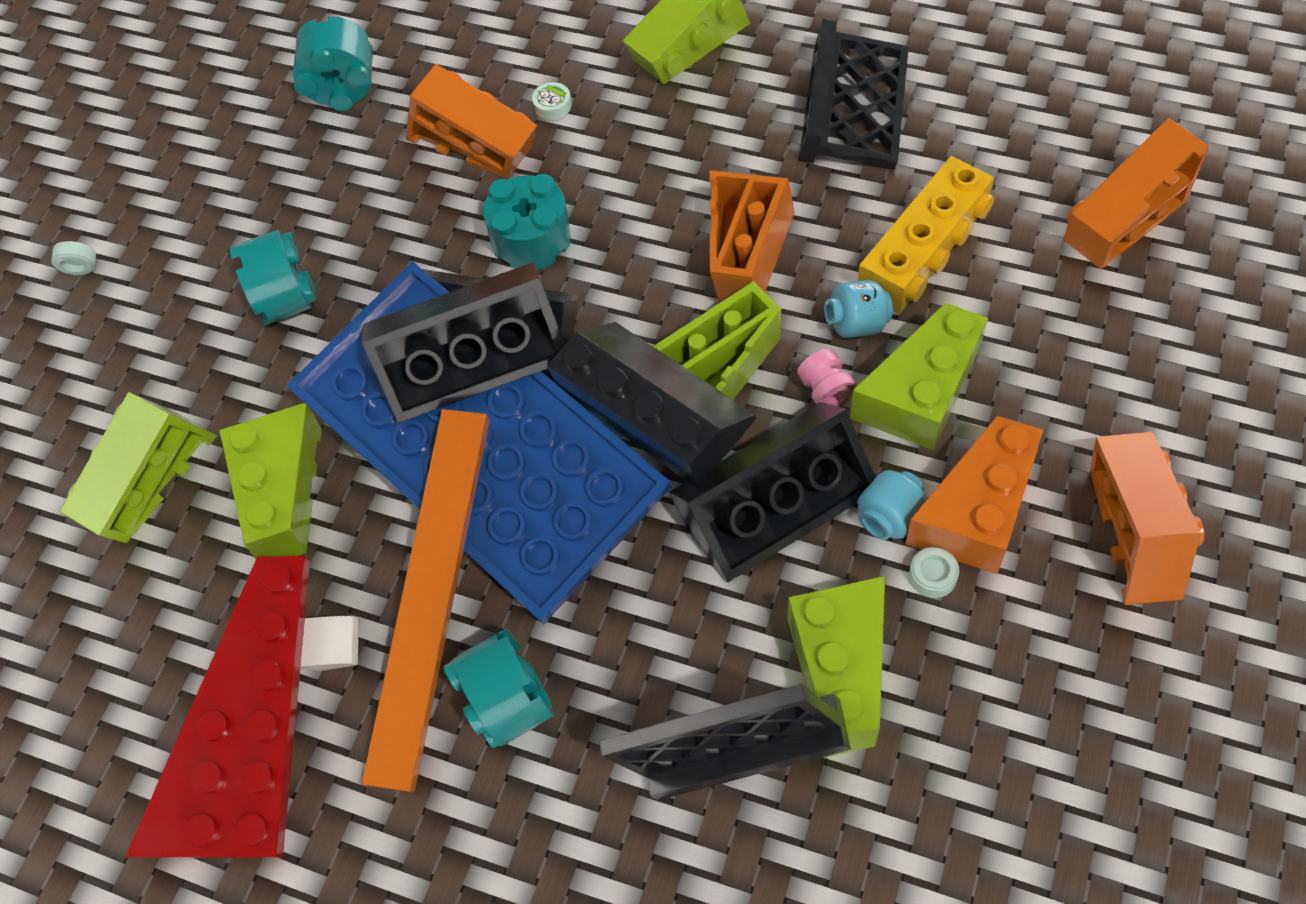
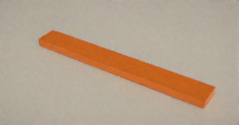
M446 409L441 411L362 779V785L415 793L490 423L487 414Z

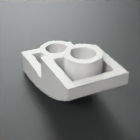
M331 616L305 618L300 670L324 671L358 665L359 617Z

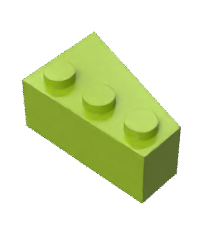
M660 0L622 41L633 60L662 84H665L751 23L741 0Z
M753 281L653 347L734 400L780 340L781 308Z
M945 303L853 390L850 419L934 451L981 348L988 317Z
M302 403L219 430L244 545L255 559L257 556H299L307 553L313 505L310 496L313 477H316L317 463L315 462L317 441H320L322 431L311 408L306 403Z
M885 576L792 596L788 600L787 621L806 687L818 697L835 694L841 700L851 750L829 755L826 758L875 747L881 710Z

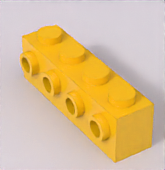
M950 156L860 263L858 281L874 280L879 283L883 290L888 291L890 294L893 311L899 314L910 301L917 302L926 289L927 279L933 272L939 274L944 269L955 245L962 246L971 233L974 221L977 218H985L990 211L995 199L991 195L995 177Z

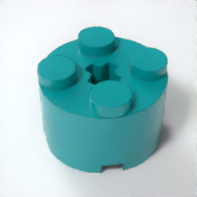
M328 17V21L316 23V19L305 23L300 28L296 37L293 67L295 90L315 102L329 105L338 111L349 110L352 108L353 103L365 97L371 87L373 48L368 41V35L365 30L353 21L342 17Z
M539 174L537 176L524 175L508 180L499 179L490 185L489 195L483 206V216L495 256L499 260L502 258L508 262L510 267L514 269L534 262L537 270H540L556 262L555 257L563 249L566 252L570 246L571 230L565 198L560 188L555 184L554 179L547 174Z
M280 229L230 247L231 258L234 259L239 256L241 258L240 261L243 268L235 271L255 315L262 313L261 324L263 326L312 308V302L317 301L315 296L317 290L309 271L301 272L297 262H300L298 257L300 251L291 231L282 234Z
M507 628L454 657L451 662L444 665V671L457 692L463 690L470 703L463 707L468 722L477 735L483 733L493 749L497 746L502 747L555 716V713L551 710L552 704L531 663H527L521 654L517 656L516 652L522 648Z

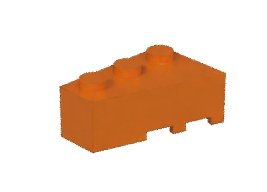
M438 64L432 67L410 95L406 140L416 144L419 139L435 144V150L438 153L447 155L451 150L467 156V164L506 179L511 177L533 146L537 124L530 121L525 114L515 112L497 101L490 93L477 89L464 81L457 73L447 71Z
M1168 118L1085 200H1081L1073 206L1066 217L1068 225L1063 240L1097 267L1103 269L1186 203L1210 146Z
M709 170L711 183L710 274L719 303L753 281L766 292L795 214L788 178Z
M997 416L911 518L905 544L921 550L931 547L941 548L951 553L958 562L998 574L1010 541L1043 429Z

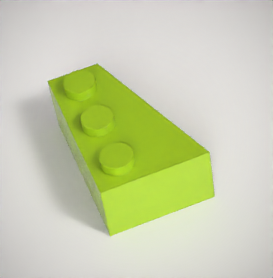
M128 392L122 404L117 407L114 417L100 442L93 448L89 461L76 483L70 488L68 496L59 512L99 536L127 543L164 500L159 493L175 474L183 477L191 468L186 461L202 442L210 446L218 435L176 412Z

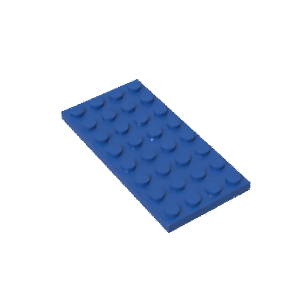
M412 261L286 386L419 510L421 509L442 409L487 414L490 423L464 551L544 625L672 488L671 482L542 371L398 423L362 344V329L364 323L449 293Z

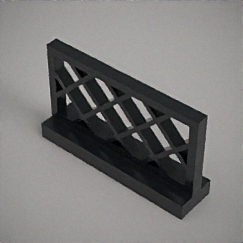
M822 18L814 45L798 161L814 163L816 155H822L895 170L899 155L909 46L837 32V21ZM840 47L854 49L860 56L849 60L840 51ZM884 55L898 58V61L887 68L877 57ZM868 63L877 74L866 78L857 67ZM847 73L857 84L846 89L838 81L837 77ZM885 81L894 92L884 96L874 85ZM864 91L874 102L863 107L854 96ZM844 102L854 113L842 118L833 106ZM880 109L892 120L882 126L871 115ZM859 120L871 130V132L861 137L850 126ZM840 131L850 143L846 145L828 142V137ZM879 139L889 149V152L886 154L873 151L868 143Z
M802 683L600 740L601 756L648 778L650 796L657 800L851 750L840 698L835 694L818 697Z

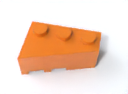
M1153 432L1096 437L1090 474L1103 523L1112 522L1119 546H1112L1110 549L1113 562L1124 563L1127 582L1126 587L1121 590L1124 604L1183 600L1197 547L1201 546L1204 541V528L1201 519L1193 515L1187 503V493L1183 483L1176 481L1171 470L1168 452L1161 450Z

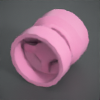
M823 349L813 353L798 368L797 374L803 384L813 390L812 398L816 405L823 402L841 407L852 398L853 390L857 387L851 375L841 370L842 361L833 349Z

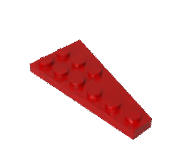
M257 556L125 857L283 858L310 560L305 556Z

